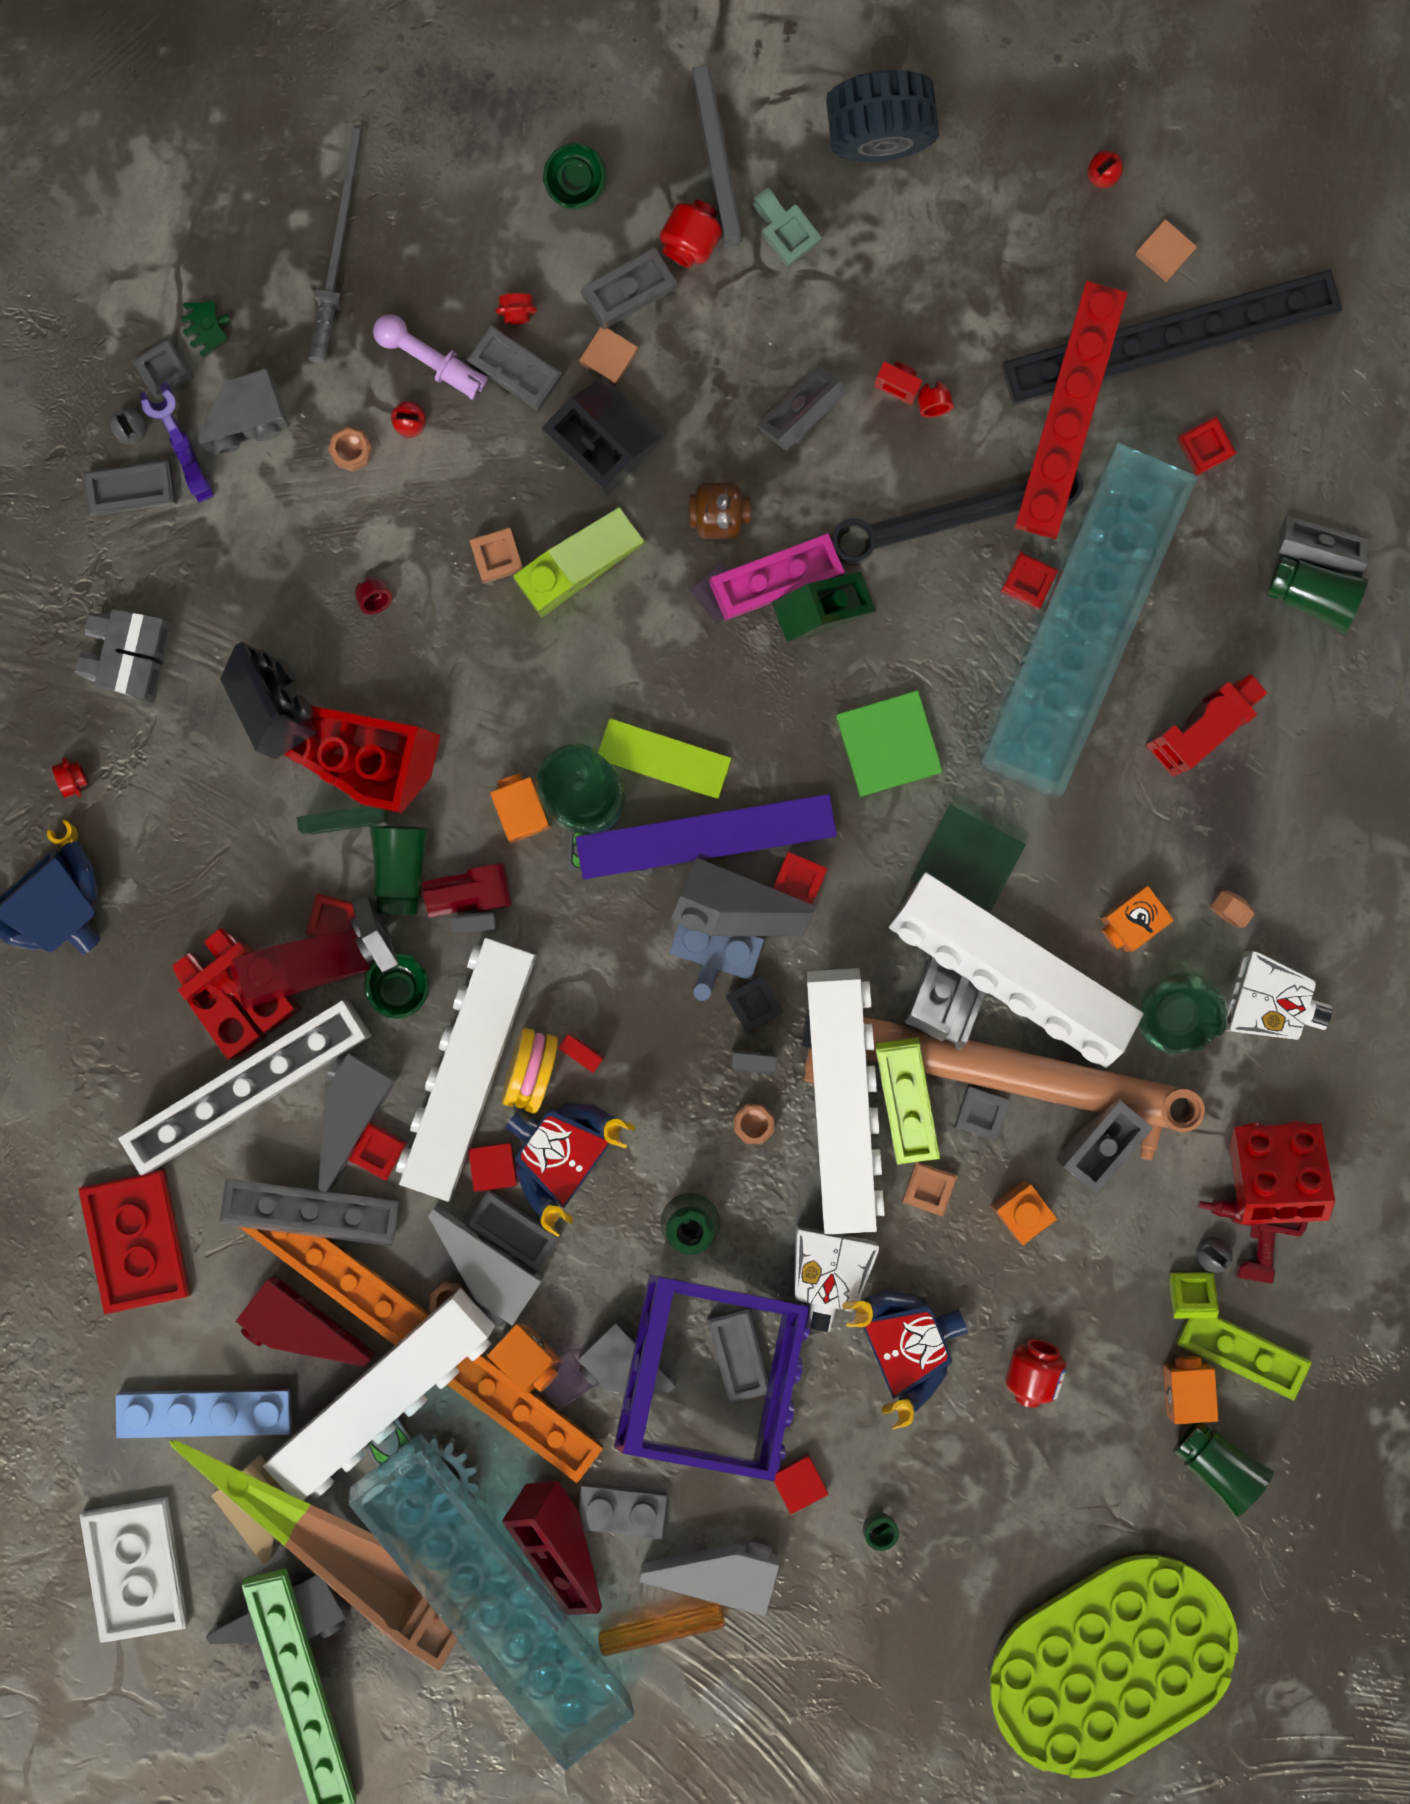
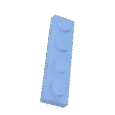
M291 1388L119 1392L116 1394V1438L289 1435L292 1432Z

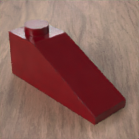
M355 930L275 945L232 958L230 969L243 1009L366 972L369 966L355 941L358 937Z
M275 1274L264 1283L235 1321L243 1327L240 1331L242 1335L257 1346L265 1344L271 1349L363 1367L376 1354L375 1351Z
M558 1481L525 1484L503 1518L502 1523L566 1615L599 1614L602 1609V1603L579 1511Z

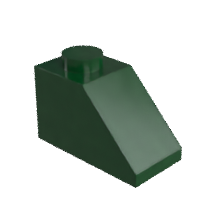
M861 572L808 583L772 602L778 623L787 642L817 635L876 612Z

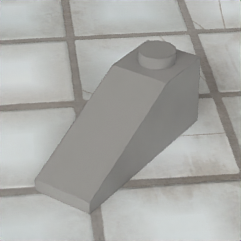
M437 1205L431 1211L428 1218L474 1299L483 1306L482 1312L499 1325H502L504 1321L513 1325L542 1282L544 1276L538 1272L535 1273Z
M748 1542L747 1546L733 1544L643 1562L639 1582L766 1617L779 1569L778 1555L772 1554V1548L757 1542Z

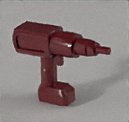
M1237 1199L1234 1202L1227 1200H1213L1212 1203L1200 1200L1198 1202V1208L1211 1210L1212 1214L1219 1217L1231 1218L1233 1223L1251 1226L1250 1237L1258 1239L1256 1261L1243 1259L1237 1263L1235 1276L1242 1279L1273 1284L1275 1277L1273 1265L1276 1233L1301 1237L1308 1225V1222L1241 1224Z

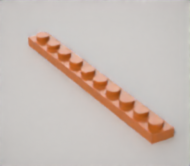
M239 1227L394 1345L430 1315L429 1312L331 1238ZM483 1353L474 1361L466 1357L456 1365L460 1372L447 1384L449 1387L576 1483L579 1482L603 1450L604 1445L536 1393H523Z

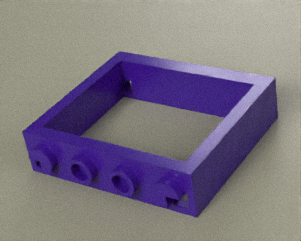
M649 1274L614 1448L626 1455L775 1481L781 1459L785 1460L786 1450L782 1444L785 1427L791 1425L794 1415V1403L790 1400L793 1385L799 1382L802 1374L803 1362L799 1358L802 1341L808 1338L810 1329L807 1328L809 1307L794 1302ZM673 1293L782 1314L753 1459L644 1440Z

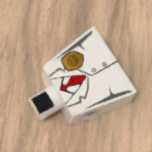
M1244 951L1221 1029L1231 1032L1299 1040L1304 1024L1325 1030L1331 1020L1333 1008L1331 1005L1312 1000L1316 986L1314 980L1260 953Z
M801 1225L796 1226L793 1295L795 1300L810 1303L808 1328L831 1332L836 1309L855 1312V1308L842 1309V1304L845 1301L860 1300L879 1251V1245L876 1241L844 1234L825 1235L824 1230Z

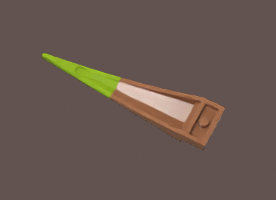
M177 1440L169 1441L170 1446L393 1643L431 1668L440 1671L484 1597L485 1592L442 1565L302 1501Z

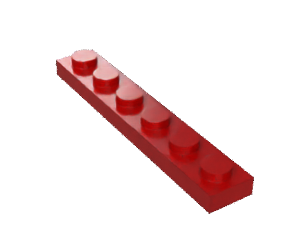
M1086 281L1015 523L1014 528L1055 540L1058 536L1128 292Z

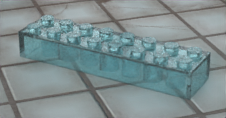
M1117 443L1111 450L976 765L977 767L1054 800L1063 796L1198 476L1120 443Z
M419 1434L350 1487L349 1506L564 1770H567L635 1717L630 1693L422 1434Z

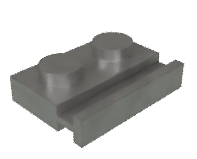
M930 955L904 1022L942 1042L946 1039L955 1044L954 1048L961 1050L968 1041L985 992L978 990L970 980L956 971L941 966Z

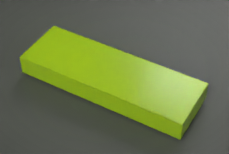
M609 718L596 757L598 761L717 800L719 799L732 759Z
M919 1037L876 1043L877 1059L897 1165L940 1159Z
M1219 1316L1217 1318H1186L1174 1342L1180 1347L1293 1401L1312 1364V1361Z

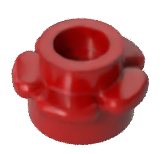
M524 293L500 295L499 308L495 309L497 315L504 316V323L506 324L529 323V315H534L538 311L537 307H533V295Z
M64 757L62 758V763L51 767L54 778L64 798L75 794L79 798L82 796L81 787L88 785L86 776L78 761L70 763Z

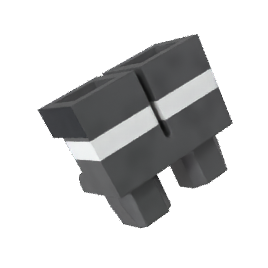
M114 609L111 610V614L89 613L85 635L104 640L101 656L84 652L80 653L75 674L94 682L95 686L104 690L154 703L162 665L152 660L126 655L123 652L163 662L172 624L162 618Z

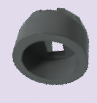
M122 408L112 415L110 429L114 437L120 442L135 444L144 438L147 424L144 417L138 411L132 408ZM126 416L128 423L134 430L129 435H127L120 422V419Z
M1216 1237L1204 1239L1198 1245L1196 1259L1198 1264L1206 1271L1220 1273L1230 1266L1233 1253L1225 1241ZM1210 1247L1225 1258L1221 1265L1214 1258L1206 1254Z

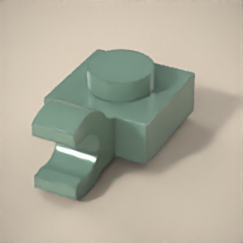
M768 187L754 197L756 201L753 203L754 208L769 223L762 230L761 234L787 268L821 242L822 237L797 204L785 211Z

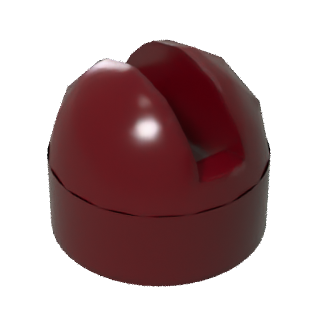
M368 576L365 578L366 581L357 584L354 593L362 612L373 615L389 607L392 602V594L382 579Z

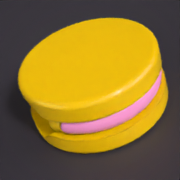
M529 1028L521 1030L504 1083L501 1100L503 1105L513 1107L515 1103V1106L518 1108L525 1107L527 1112H538L545 1096L558 1045V1038L547 1033L544 1036L542 1033H535V1030Z

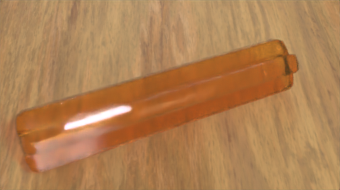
M714 1603L603 1630L598 1634L600 1651L603 1656L607 1657L722 1629L725 1625L724 1614L720 1604Z

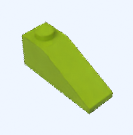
M619 507L546 551L513 575V578L532 606L543 618L643 545L645 541Z

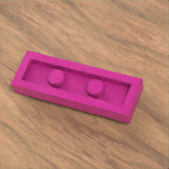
M825 534L713 576L709 580V584L726 621L769 605L773 601L808 583L839 577L845 572L829 534Z

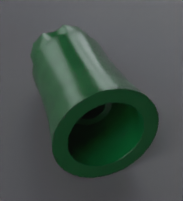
M1283 556L1273 575L1267 596L1282 600L1281 604L1314 617L1345 635L1359 609L1369 579L1322 568L1301 559L1297 562Z
M369 826L373 848L374 896H377V913L417 915L418 898L421 897L425 849L430 828Z
M695 1193L681 1194L673 1198L665 1206L661 1215V1231L665 1240L677 1252L685 1255H695L703 1252L717 1238L720 1230V1216L717 1208L708 1198ZM690 1219L695 1220L699 1225L698 1231L691 1235L686 1234L682 1230V1224H688Z
M1203 1422L1193 1423L1182 1434L1173 1449V1452L1185 1461L1184 1466L1200 1478L1234 1517H1239L1259 1499L1274 1475L1273 1470L1251 1458L1228 1441L1216 1429L1211 1430Z

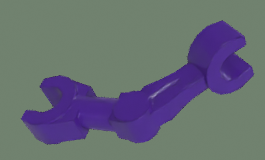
M165 382L160 385L165 397L164 401L153 403L149 400L147 393L142 392L140 393L142 408L148 416L162 419L170 435L171 445L181 463L187 486L191 494L196 497L197 502L201 503L214 497V494L199 465L189 436L185 431L182 432L172 414L176 401L172 388Z

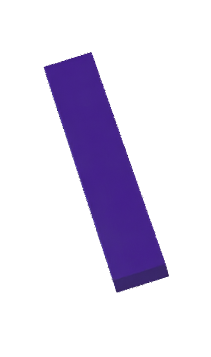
M830 794L577 836L575 841L582 880L691 862L695 861L696 857L703 860L832 838L837 835Z

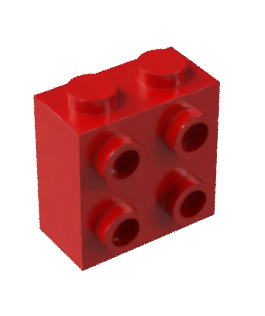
M1291 1121L1285 1125L1264 1126L1262 1123L1253 1122L1244 1124L1241 1127H1234L1229 1151L1241 1224L1329 1221L1336 1200L1322 1123L1308 1124L1304 1121Z

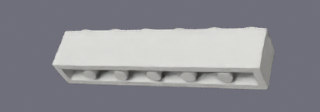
M926 872L912 888L889 926V929L897 933L907 944L919 947L933 956L941 966L954 970L964 976L978 990L990 993L1007 1004L1017 1015L1029 1018L1043 1027L1051 1037L1063 1040L1080 1051L1088 1061L1100 1064L1104 1068H1107L1124 1053L1144 1014Z
M485 938L483 945H474L467 968L474 970L468 986L461 984L453 1005V1009L459 1010L454 1027L446 1026L439 1045V1049L445 1051L440 1068L432 1067L425 1085V1090L431 1092L426 1108L418 1107L410 1131L417 1133L412 1149L404 1147L396 1168V1172L402 1173L399 1185L445 1201H450L453 1198L468 1155V1149L474 1138L536 960V954L490 938Z
M860 968L807 971L824 1234L877 1232L876 1216H884L883 1190H874L873 1175H882L880 1149H871V1134H879L878 1108H869L868 1092H877L875 1066H866L865 1050H874L872 1024L863 1023V1008H871L870 981L861 982Z
M350 999L342 1000L118 1139L141 1176L152 1172L372 1035Z
M460 1287L276 1450L263 1467L286 1493L302 1501L309 1495L316 1500L335 1482L330 1476L341 1467L345 1472H348L365 1456L362 1450L363 1447L371 1440L377 1445L380 1444L396 1429L397 1426L393 1421L403 1412L410 1417L428 1400L424 1394L435 1384L439 1389L445 1387L460 1372L456 1365L466 1357L471 1361L478 1358L491 1345L487 1338L495 1325Z

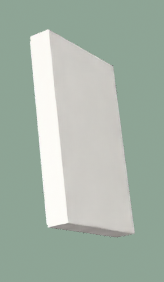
M168 1497L83 1511L79 1516L100 1643L186 1629L189 1623Z

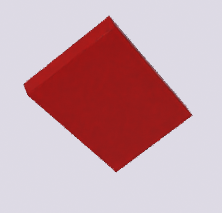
M166 1169L149 1172L142 1176L135 1175L78 1188L104 1315L186 1298L192 1295Z

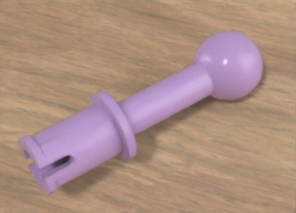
M385 314L376 320L373 327V335L380 346L387 349L397 347L403 349L436 370L435 381L439 383L442 381L447 382L469 396L473 401L479 395L477 390L479 392L483 390L488 377L457 359L456 352L451 351L447 356L439 353L408 333L405 322L397 315Z

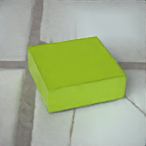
M1174 1272L1170 1274L1169 1286L1173 1319L1217 1318L1219 1307L1214 1273Z

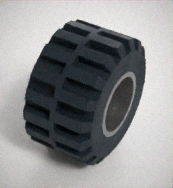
M906 70L875 71L850 78L833 87L826 95L831 150L840 158L857 162H881L900 159L926 149L939 138L934 83L927 75Z

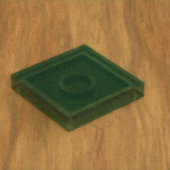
M950 804L909 881L916 884L926 872L990 914L1026 844Z

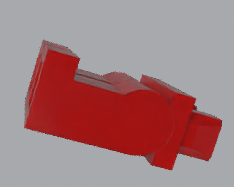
M1252 674L1236 681L1233 685L1227 682L1212 690L1201 699L1205 704L1191 712L1187 724L1181 730L1176 725H1173L1158 733L1145 746L1172 777L1186 772L1198 764L1238 727L1249 723L1258 714L1252 707L1268 693Z
M220 928L204 941L215 956V961L204 968L194 953H189L173 964L172 968L182 984L177 989L184 1000H187L189 1006L227 1060H237L266 1038V1033L275 1031L302 1010V1008L292 996L288 995L243 1009L230 967L232 958L252 953L254 950L248 943L239 942L226 929Z

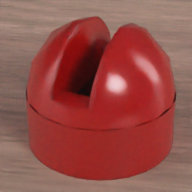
M1104 150L1098 152L1093 156L1088 165V178L1096 187L1110 188L1119 181L1123 173V162L1114 151ZM1108 160L1112 161L1114 164L1100 175L1097 169Z
M936 381L935 388L930 389L927 383L918 393V406L922 417L942 416L954 408L951 393L947 386L941 382Z
M406 401L401 402L393 409L391 423L399 435L405 438H413L424 431L426 416L418 404ZM399 413L418 415V421L397 419Z

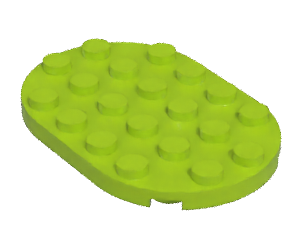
M1151 1554L1134 1555L1114 1561L1026 1614L1004 1636L994 1655L989 1677L990 1701L997 1724L1004 1738L1015 1752L1025 1761L1044 1772L1048 1770L1058 1774L1069 1775L1070 1778H1091L1112 1772L1203 1717L1223 1697L1232 1680L1230 1676L1236 1653H1238V1633L1234 1617L1226 1600L1214 1584L1200 1571L1185 1562L1167 1556Z

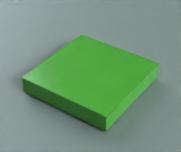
M918 690L835 716L860 798L943 772Z

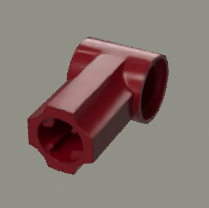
M505 863L472 868L467 870L465 874L450 875L422 882L423 897L429 918L474 910L476 913L512 906Z

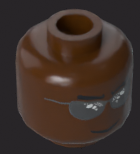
M733 482L700 484L696 494H689L690 529H697V533L702 539L737 538L741 533L742 524L750 523V497H741L739 486Z

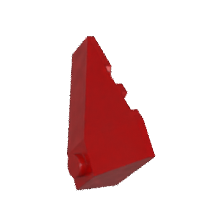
M311 706L314 716L310 719L317 733L283 755L311 770L319 778L350 795V798L362 805L403 813L432 776L441 735L417 726Z

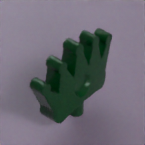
M214 301L185 302L183 304L186 310H194L187 316L181 317L184 324L194 323L188 329H184L183 334L186 337L198 335L195 340H191L190 345L194 349L198 346L206 345L205 349L200 351V355L203 358H206L220 345H225L228 342V337L220 325L231 322L229 315L225 314L218 317L217 305Z

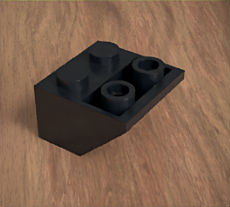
M604 376L572 396L541 428L544 439L605 498L665 438V435Z
M244 642L235 645L220 680L255 751L277 759L317 733L310 719L314 716L313 710L307 700L302 695H298L292 683L296 680L294 672L285 660H278L268 655L265 650H258Z

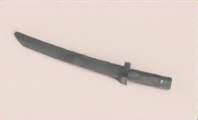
M354 125L325 291L316 289L315 299L318 301L319 306L318 318H316L313 342L311 343L308 358L315 363H325L335 309L341 310L342 300L339 297L340 293L335 292L355 178L361 140V126Z

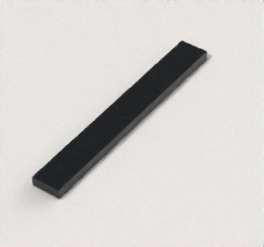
M1329 269L1117 329L1103 380L1339 314L1343 309L1332 271ZM1067 344L1002 363L1001 367L1013 406L1053 395Z

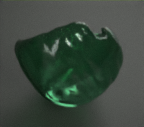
M585 744L564 745L549 753L541 762L535 779L536 793L548 815L562 829L574 833L596 834L611 829L619 821L626 799L624 784L612 764L592 747Z
M1189 972L1171 973L1154 982L1145 991L1141 1001V1012L1144 1014L1139 1022L1140 1033L1152 1048L1163 1053L1179 1054L1202 1050L1216 1037L1222 1036L1228 1024L1229 1008L1225 996L1214 982L1202 975Z

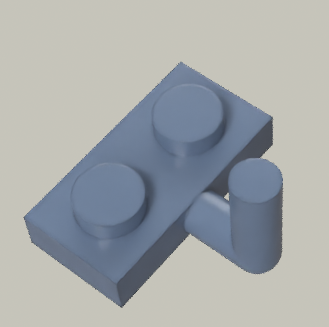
M679 923L669 954L702 964L695 984L694 996L699 1001H705L711 995L718 970L748 980L752 979L764 939L755 936H709L700 931H692Z

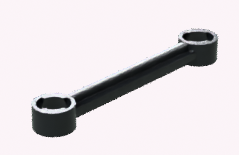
M1078 470L1075 474L1074 484H1072L1066 508L1070 507L1082 492L1083 480ZM1027 482L873 524H868L866 521L857 518L848 519L838 525L834 532L832 543L842 563L858 565L865 562L875 549L1019 511ZM850 527L863 530L869 538L865 541L864 551L858 556L847 555L840 548L841 538L849 532Z

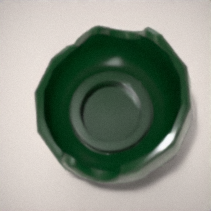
M577 142L568 143L554 150L544 164L543 183L547 193L555 203L563 208L582 210L596 204L606 191L608 172L605 161L595 149Z
M395 952L398 964L382 972L376 961H374L366 971L363 987L369 1005L378 1014L385 1018L404 1019L418 1012L428 998L429 980L426 970L413 955Z

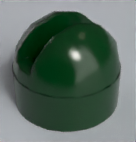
M875 1512L864 1520L862 1531L869 1547L877 1551H885L896 1544L899 1538V1530L890 1515L884 1512Z

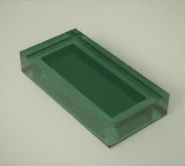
M371 806L296 817L298 832L307 836L388 824V821H390L388 810Z

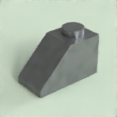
M1118 1099L1085 1124L1058 1155L1056 1160L1095 1194H1098L1152 1131L1153 1127Z
M617 1317L580 1352L578 1360L582 1366L579 1368V1371L596 1388L601 1384L608 1392H625L636 1336ZM659 1361L653 1393H670L676 1387V1378Z

